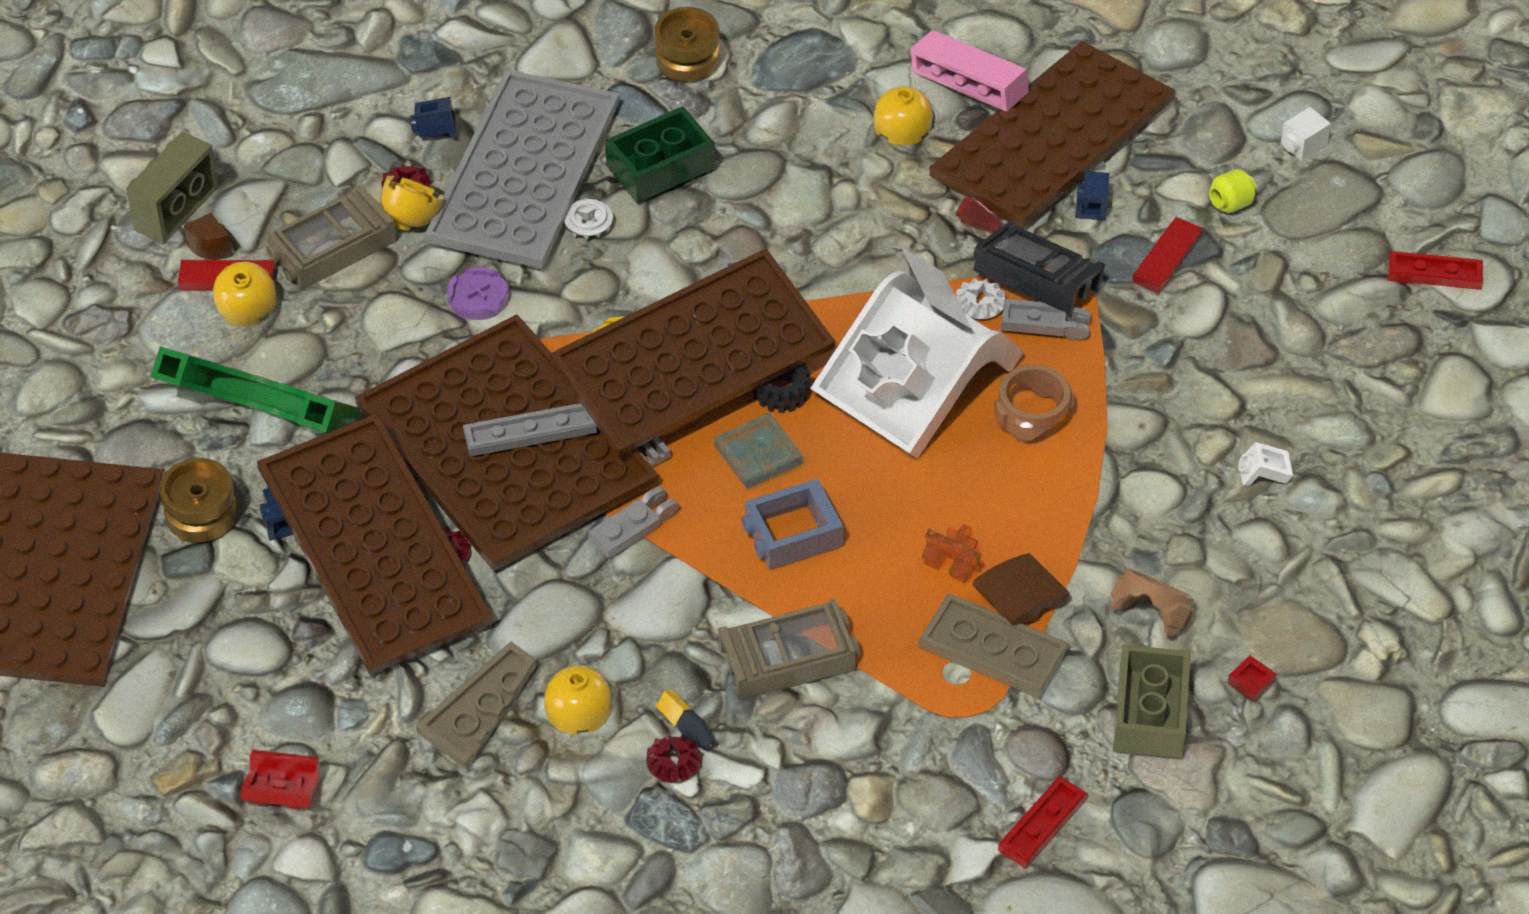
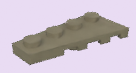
M510 641L416 725L417 733L467 770L535 670L536 659Z

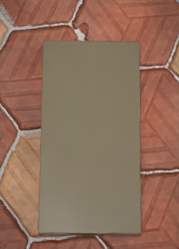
M948 593L920 637L918 647L1040 699L1067 655L1070 644L1022 623L1012 626L1003 615Z

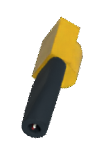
M665 690L656 707L674 726H678V730L687 740H695L696 746L706 751L711 750L716 742L705 722L673 690Z

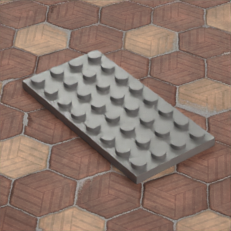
M506 69L444 194L442 207L433 217L425 232V243L543 269L563 226L568 210L575 200L619 104V93Z

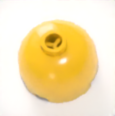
M906 86L894 87L884 92L876 102L873 126L876 134L880 136L881 133L887 137L889 143L904 146L916 144L922 141V136L927 132L929 135L933 123L932 107L928 98L920 90Z
M387 176L382 188L381 204L382 208L394 220L395 227L410 231L411 226L423 227L430 224L433 217L441 209L444 196L440 194L436 198L433 196L434 189L410 179L402 178L401 182L398 183L393 182L394 176Z
M237 262L227 266L217 276L213 286L216 309L229 323L239 326L255 325L261 322L260 318L264 317L267 313L270 315L277 301L276 287L269 273L260 265L251 262Z
M573 665L560 670L550 679L545 689L544 708L547 719L557 730L570 735H577V731L587 729L588 733L598 730L607 722L612 712V694L606 679L596 670L587 666Z

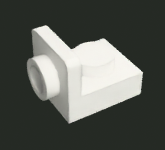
M1255 442L1239 460L1238 468L1241 473L1242 484L1250 486L1259 476L1285 484L1293 477L1289 453L1282 449Z

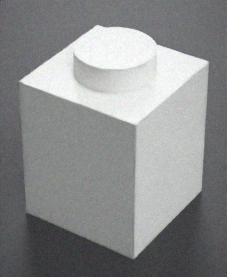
M1309 107L1284 122L1280 144L1302 161L1328 144L1331 123Z

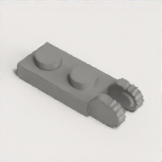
M1006 299L1003 305L1001 330L1054 336L1065 335L1071 340H1083L1088 337L1090 332L1089 327H1087L1088 325L1085 324L1090 323L1091 312L1083 308L1074 307L1073 312L1068 314L1044 302Z
M656 487L646 492L642 500L638 499L589 530L588 538L608 558H612L659 528L661 523L677 512L679 505L674 499H669L661 503L653 512L651 509L662 502L666 494L662 487Z

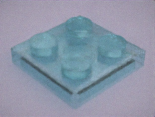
M770 412L714 437L715 448L746 489L803 464L802 453Z

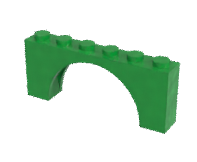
M161 346L159 347L150 376L151 378L258 409L325 433L357 422L361 408Z

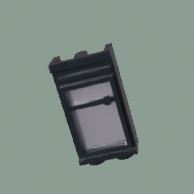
M1010 221L1000 229H996L984 241H980L975 247L973 254L974 258H976L973 271L1068 314L1073 312L1077 290H1079L1078 297L1083 300L1088 297L1090 290L1095 292L1100 290L1105 269V263L1100 261L1096 264L1090 262L1091 259L1087 257L1084 259L1082 258L1083 255L1020 227L1013 226V223Z

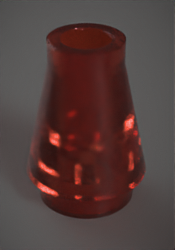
M967 195L956 211V216L961 219V223L988 231L991 234L996 229H999L1003 223V219L996 215L977 196L973 198Z

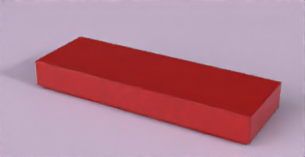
M1175 217L1134 272L1132 282L1160 294L1201 238L1203 228Z
M1390 251L1387 281L1481 290L1483 284V260Z
M181 260L178 287L179 290H213L215 280L221 271L237 262H251L260 265L267 270L274 282L275 263L274 260Z
M1058 776L1000 841L998 851L1027 869L1087 801L1088 793L1063 777Z

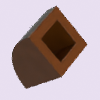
M211 212L184 225L187 247L195 255L209 260H219L233 256L230 235Z

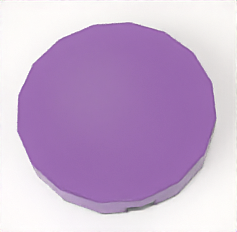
M486 267L465 269L463 274L459 276L456 274L452 277L447 286L448 304L453 312L462 318L470 320H486L497 316L505 309L509 302L508 282L494 269Z

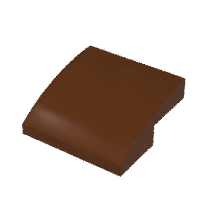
M1030 553L1019 555L992 567L974 579L972 584L1012 626L1037 620L1041 609L1065 604L1070 594Z

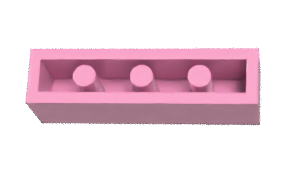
M934 30L929 32L911 48L914 73L1006 112L1029 93L1027 69Z

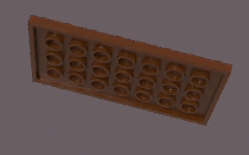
M1081 41L1028 85L1029 93L1009 111L1006 112L1001 109L996 111L929 167V174L932 178L1024 228L1085 176V171H1091L1171 103L1175 99V89Z
M765 248L552 352L550 360L619 457L834 349L836 341L768 249Z
M378 414L257 461V468L369 675L492 624L491 613Z

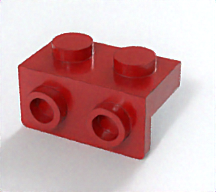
M252 750L250 753V771L241 787V800L252 801L259 805L269 803L287 805L293 809L310 808L319 788V758Z

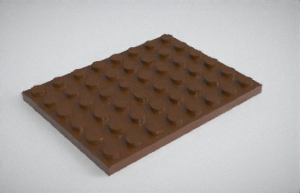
M518 314L355 397L356 406L361 408V412L366 418L378 414L408 469L464 537L468 539L469 543L493 572L659 483V475L636 448L618 457L598 427L597 433L469 456L463 425L580 403L550 360L551 352Z
M0 452V676L104 687L159 503L160 482L165 474L164 469Z

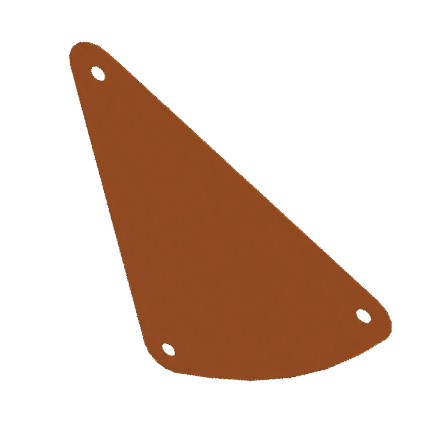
M980 275L948 280L956 296V291L961 288L963 282L971 283L973 278H976L978 281H984L988 277ZM988 278L989 283H997V281ZM999 283L1000 289L1005 291V300L1035 301V298ZM1077 290L1074 307L1083 308L1091 312V321L1085 324L1088 325L1087 327H1089L1090 332L1088 337L1083 340H1071L1065 335L1054 336L1001 330L1003 310L992 318H972L991 331L998 330L1024 351L1013 370L1025 365L1046 366L1059 372L1071 386L1074 406L1053 428L1047 429L1033 440L1021 443L1013 434L1003 431L997 423L994 414V401L999 398L1000 384L1009 372L992 361L982 366L973 375L918 459L812 389H810L808 400L803 401L802 407L798 408L795 406V411L792 412L784 409V413H778V409H774L773 412L768 411V406L761 407L759 401L755 400L752 389L701 415V422L684 430L659 436L671 450V457L652 467L659 475V483L607 510L604 514L611 517L638 499L642 500L646 492L659 486L666 491L665 497L662 502L651 510L655 512L661 503L669 499H674L678 503L679 509H677V512L672 517L661 523L659 528L643 538L773 617L828 603L830 599L835 598L839 610L844 609L849 621V629L847 631L849 636H855L858 642L860 655L855 656L856 668L925 710L941 716L968 718L987 712L1003 700L1010 686L971 670L969 680L965 683H949L944 679L942 670L945 665L952 661L919 648V639L948 593L1002 615L972 584L974 579L987 570L1019 555L1030 553L1067 588L1075 572L1098 499L1107 433L1105 355L1097 299L1092 290H1090L1088 297L1083 300L1078 297L1079 290ZM874 291L806 300L836 341L834 349L806 362L807 369L810 371V388ZM981 293L978 297H976L977 303H979L980 300H982V298L985 297L984 293ZM593 331L542 338L540 340L552 353L591 334ZM778 379L772 381L771 384L785 387L791 385L792 382ZM1013 384L1007 394L1010 403L1026 413L1042 414L1052 411L1057 407L1052 397H1039L1031 387L1025 384ZM637 447L647 460L651 459L643 449ZM818 478L843 524V547L769 570L764 558L759 559L755 552L752 535H747L743 529L741 517L745 516V501ZM807 506L764 520L774 541L818 528ZM1057 606L1041 609L1037 620L1022 624L1044 633ZM830 625L799 632L827 650L838 648Z

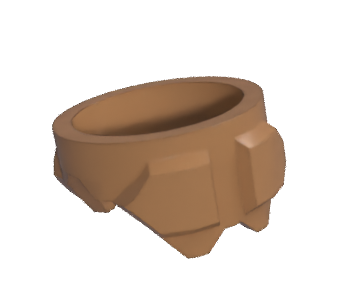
M1025 365L1015 368L1003 378L1000 384L999 398L994 401V414L997 423L1003 431L1013 434L1019 442L1026 443L1037 438L1047 429L1053 428L1063 416L1068 414V411L1074 406L1073 391L1067 380L1052 368L1042 365ZM1013 384H1025L1031 387L1039 397H1052L1057 407L1052 411L1042 414L1026 413L1014 407L1008 400L1007 394Z
M1128 568L1124 575L1118 576L1110 594L1113 599L1110 608L1116 611L1118 609L1124 611L1135 601L1145 597L1150 598L1153 605L1160 609L1163 617L1164 633L1170 636H1178L1180 629L1187 628L1195 610L1192 606L1194 601L1192 596L1162 581Z

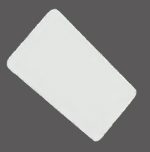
M902 248L927 301L932 306L971 328L945 274L910 251Z

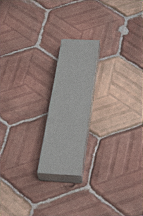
M579 403L463 425V432L469 456H476L597 433V426L582 404Z

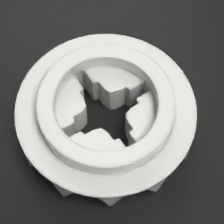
M594 199L580 200L571 204L564 219L566 230L572 231L574 237L583 235L587 240L589 236L594 235L599 238L602 232H609L610 225L613 224V214L611 209L601 201ZM594 217V222L588 221L587 223L583 224V219L590 220Z
M973 278L971 283H962L961 288L956 291V298L964 314L975 319H988L998 315L1003 310L1005 291L1000 289L998 282L991 284L988 278L984 281H978L976 278ZM984 293L985 297H983L982 300H980V302L977 303L976 297H978L979 294Z

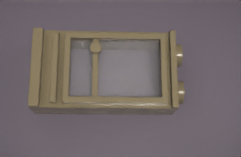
M361 184L355 187V191L302 216L274 232L271 230L266 232L268 239L266 251L269 258L274 260V263L278 262L289 281L294 280L301 290L397 242L394 220Z
M835 598L830 599L828 603L727 629V626L718 628L719 648L721 653L726 652L729 674L735 675L738 700L855 670V656L860 655L858 642L855 636H849L847 631L849 629L847 614L844 609L839 610Z

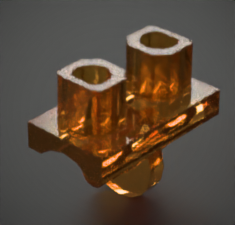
M963 524L958 531L949 527L946 530L945 536L931 529H928L924 538L927 545L921 557L924 564L934 569H939L945 557L954 560L948 571L949 575L963 583L969 579L974 571L980 573L985 565L984 562L980 561L981 553L973 550L976 549L978 540L970 537L972 527Z

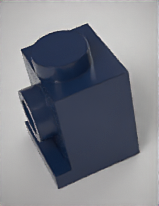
M450 97L415 103L414 115H410V123L413 133L418 132L419 138L427 136L429 138H436L444 133H449L450 138L456 137L457 122Z
M1085 171L1084 183H1078L1075 218L1106 221L1110 173Z
M269 488L264 489L263 498L265 503L259 504L263 522L266 524L269 541L293 535Z

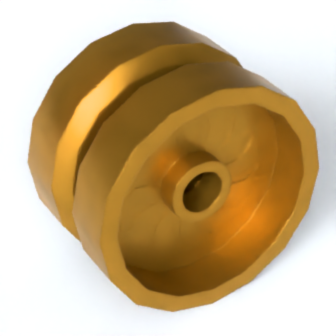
M678 7L665 12L658 18L655 25L656 66L661 73L673 80L690 82L706 78L716 70L720 62L719 24L712 14L700 8Z
M190 458L176 463L165 472L160 482V496L164 507L166 524L174 535L182 540L194 543L208 542L221 537L232 528L237 518V505L232 477L226 467L215 460Z

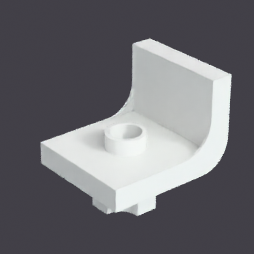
M900 270L893 272L879 284L810 389L918 459L973 375L982 366L991 361L1010 372L1024 351L998 330L991 331L966 314L965 316L971 328L932 306L927 301L919 283L909 274Z

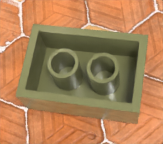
M182 131L174 140L167 144L166 148L155 159L148 163L147 167L137 178L130 181L126 191L134 231L164 245L217 190L219 185L211 144Z
M1122 645L1113 740L1114 752L1182 759L1186 733L1191 651Z

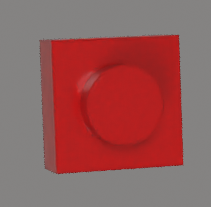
M1249 655L1229 674L1227 683L1255 702L1275 682L1277 673Z

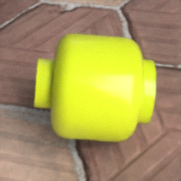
M1231 170L1213 179L1209 189L1210 200L1217 209L1223 212H1235L1252 204L1255 198L1256 183L1243 170Z

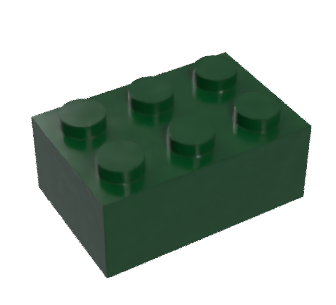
M684 106L605 140L606 166L636 203L715 168V142Z

